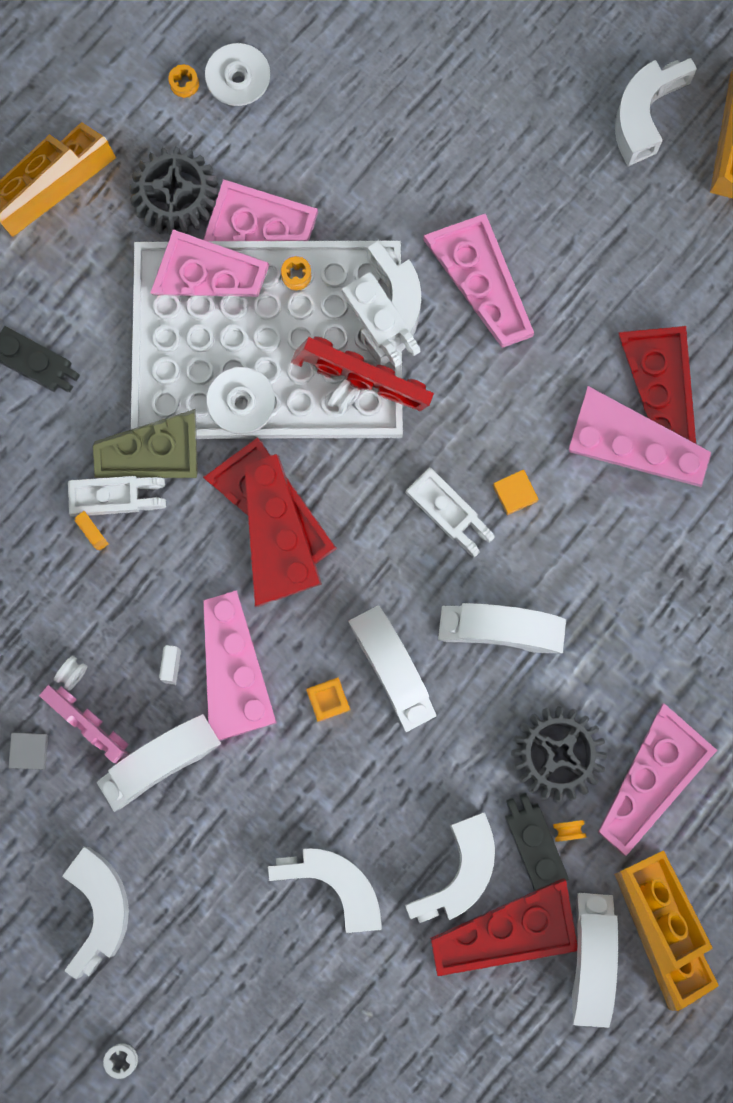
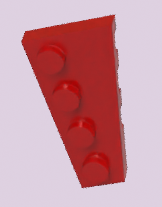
M686 326L618 332L647 418L696 444Z
M308 337L295 351L291 360L292 364L302 367L304 361L313 364L318 368V374L331 378V375H343L347 377L346 380L350 382L351 386L361 390H371L372 387L379 389L377 394L380 397L418 411H422L430 406L434 395L433 392L426 390L424 383L415 379H407L406 381L395 376V371L384 365H376L375 367L364 362L363 356L353 351H345V353L333 348V344L329 340L322 337Z
M257 437L203 478L248 515L244 465L269 457L271 454ZM287 478L314 562L317 564L335 551L337 547Z
M274 454L244 465L255 606L259 607L322 585L279 455Z
M560 879L430 938L437 976L576 952L578 945L566 879Z

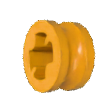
M182 64L177 65L170 71L168 76L169 85L175 95L187 98L198 91L199 79L194 68ZM187 75L189 81L186 82L185 87H180L178 81L182 79V76Z
M294 256L288 258L282 264V281L286 287L297 291L309 285L312 275L310 264L306 259ZM290 269H304L302 270L303 278L299 279L297 276L292 279L289 278L291 277Z
M584 820L553 824V829H556L558 835L554 837L555 842L587 838L586 833H583L581 827L585 824Z

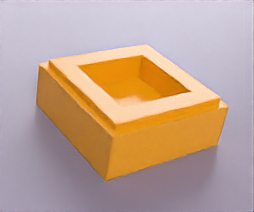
M524 469L492 485L507 516L539 500Z
M85 511L75 517L74 521L96 550L100 551L109 545Z
M339 677L306 689L317 722L350 711Z

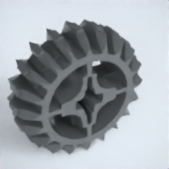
M175 146L173 154H168L167 150L163 147L161 149L162 156L156 157L155 154L150 152V163L140 161L139 168L142 172H133L132 178L135 183L129 186L130 193L133 194L130 201L132 206L137 207L135 210L137 217L144 218V224L148 228L155 224V230L159 234L166 227L168 228L169 235L172 234L173 230L181 228L182 233L187 234V227L190 225L194 229L199 230L200 224L198 220L201 219L209 222L210 215L208 211H213L216 206L214 200L217 199L219 190L215 188L218 185V180L216 176H212V166L210 164L204 165V157L201 155L194 158L193 151L190 149L181 155L180 148ZM181 172L193 176L200 185L184 180L181 177ZM168 173L164 178L158 179L160 176ZM176 182H177L178 189H176L175 194L173 195V202H172V198H171V195H170V194L173 193V190L175 189V185H176ZM148 198H156L158 202L166 203L168 211L155 207ZM193 203L188 208L181 210L184 205Z
M558 706L555 710V717L552 718L550 710L545 708L542 710L543 721L536 714H532L529 718L534 727L531 728L525 723H522L519 727L527 735L526 738L516 735L513 739L516 744L523 745L522 749L511 751V756L522 757V762L514 764L513 769L525 768L527 773L519 778L520 783L526 782L531 778L534 782L530 785L528 791L534 793L541 786L543 788L541 799L543 800L548 799L551 791H554L555 802L562 801L563 791H566L570 801L575 800L576 793L574 788H577L583 795L587 794L589 791L584 782L587 781L592 785H597L599 782L591 774L592 771L603 773L605 770L604 766L595 763L596 759L607 758L606 752H596L595 748L605 744L604 738H599L593 741L591 735L598 732V726L595 725L586 730L584 726L588 723L589 717L585 715L579 722L574 721L577 715V710L571 709L567 718H564L563 707ZM549 726H563L571 729L560 741H554L548 736L545 737L539 733L542 729ZM578 737L581 738L586 750L585 766L580 764V761L573 753V747ZM533 742L538 745V748L542 750L545 756L544 764L539 772L535 769L531 759V746ZM562 746L565 749L563 755L567 759L566 761L554 762L552 759L554 752L551 750V747L557 749ZM558 767L565 768L569 772L572 771L578 775L576 779L569 783L560 784L547 780L550 774Z

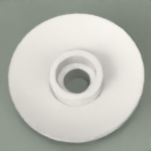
M233 43L221 47L212 54L205 68V80L209 91L216 99L228 105L243 106L256 101L265 93L270 82V67L265 56L255 47L242 43ZM240 76L244 78V81L235 83L233 79Z
M235 367L222 372L213 380L207 392V408L212 420L223 430L234 434H248L260 429L269 421L275 408V394L271 383L262 373L248 367ZM239 399H245L248 401V405L244 409H239L235 406L236 402Z

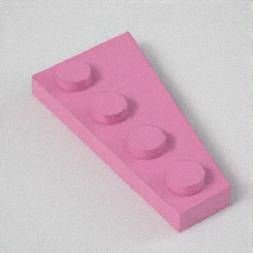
M486 213L424 235L423 240L501 348L533 337V328Z
M589 386L587 387L570 443V453L702 487L711 457L710 451Z
M237 590L203 600L208 723L219 741L276 724L275 715Z
M661 704L598 830V833L623 856L628 855L717 751L716 748L666 704Z

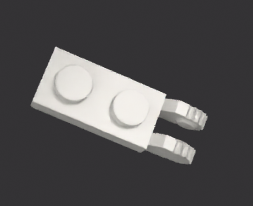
M371 271L342 288V294L378 349L382 348L394 367L402 364L399 352L391 343L397 337H400L407 351L413 356L421 352L416 340L408 331V326Z
M429 467L405 491L452 540L456 539L458 544L469 555L476 557L480 553L477 545L463 533L469 525L488 543L495 538L489 528L478 518V514L432 468Z
M136 476L69 480V515L74 517L83 511L89 516L166 508V499L159 497L139 499L138 489L156 490L165 487V479L161 477L137 478Z

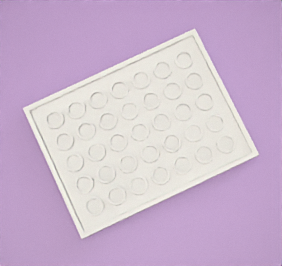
M208 241L269 263V268L258 297L152 295L150 292L168 242H134L131 429L196 409L197 439H256L257 437L259 439L402 438V404L380 397L377 394L379 389L372 387L371 390L360 389V393L353 405L344 414H341L338 411V406L331 407L328 402L335 390L347 377L331 375V378L318 374V368L304 361L302 367L291 363L298 347L308 337L314 338L317 336L329 340L333 344V348L344 353L345 351H353L363 356L364 362L375 367L378 365L361 341V330L364 329V326L342 294V288L371 271L390 301H392L388 287L367 260V247L376 241ZM380 241L384 248L390 247L399 261L397 266L401 265V241ZM294 256L303 257L308 261L312 275L309 285L297 291L286 287L281 275L282 264L285 260ZM291 268V277L289 278L292 279L295 276L299 279L303 278L302 270L304 269L295 270ZM389 361L384 365L394 370L395 376L402 378V364L394 367ZM235 367H248L262 373L271 383L275 394V408L269 421L260 429L248 434H234L223 430L212 420L207 408V392L213 380L222 372ZM239 399L235 406L239 409H244L247 407L248 401Z

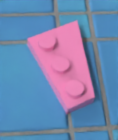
M223 179L204 240L309 241L318 215V209Z
M173 230L150 293L152 295L258 297L269 268V263Z
M48 685L39 695L75 728L78 727L89 742L100 750H104L106 752L104 755L113 763L117 764L130 755L125 750L129 744L114 731L110 735L106 734L99 727L103 721L89 709L82 713L75 707L73 703L77 699L64 687L60 686L56 690Z

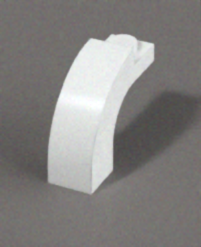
M691 58L683 62L673 61L662 70L657 61L654 60L639 70L627 85L615 121L616 141L627 166L657 154L662 138L652 121L650 106L658 98L691 84L697 70Z
M377 240L367 247V260L388 287L392 304L413 336L418 325L421 306V288L418 275L409 259L397 266L399 261L390 247L384 248L380 241ZM365 328L361 330V341L377 364L385 365L390 360L382 348L378 349ZM400 337L391 341L399 354L405 349V345Z
M462 603V606H442L438 640L444 642L498 644L520 648L533 653H563L566 619L544 612L500 605Z
M378 605L349 620L348 622L355 637L381 681L404 730L408 732L436 717L437 715L428 698V692L404 645L381 607Z
M202 714L142 746L108 770L109 773L98 780L97 784L115 812L128 805L169 775L202 759L218 747L221 742Z
M485 812L450 825L459 850L460 861L458 871L450 884L442 890L405 904L410 919L417 917L419 923L439 916L437 909L443 907L447 919L451 920L469 909L480 898L490 880L495 859L493 834Z
M90 847L82 848L62 876L87 896L91 903L94 917L93 927L88 939L65 969V972L74 979L82 977L84 973L87 976L93 973L102 960L98 956L100 951L109 958L115 956L124 939L128 924V899L123 882L113 866Z
M310 848L303 849L304 863L297 864V857L276 858V866H268L269 881L316 878L332 886L340 896L343 904L346 933L382 930L376 894L362 871L346 858L330 851Z
M577 893L578 948L576 975L572 990L573 1025L609 1028L615 1002L618 968L617 916L614 915L613 895Z

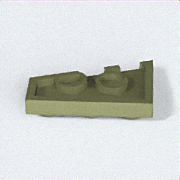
M196 409L95 441L93 444L95 478L136 476L137 478H197Z

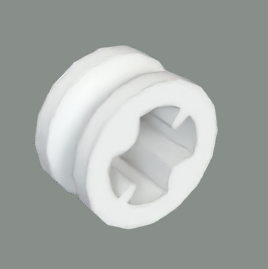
M345 380L335 390L328 404L331 407L338 406L339 413L344 414L357 399L360 389L357 387L351 388L350 382Z
M71 656L58 670L54 681L57 683L64 682V688L70 691L81 680L88 666L84 663L79 665L77 658Z
M125 1043L117 1044L110 1048L103 1060L106 1073L116 1079L129 1076L136 1069L138 1063V1055L135 1049ZM123 1051L128 1054L126 1061L130 1066L127 1070L123 1066L119 1071L114 1068L116 1061L112 1058L114 1052L119 1055Z

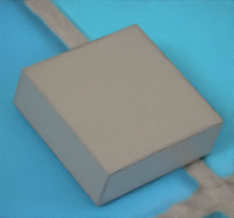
M11 733L9 768L46 770L48 735Z

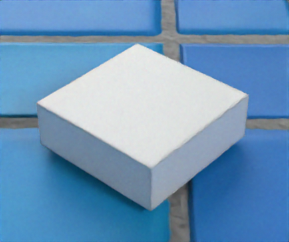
M165 645L163 648L159 679L166 684L176 685L181 650L176 646Z

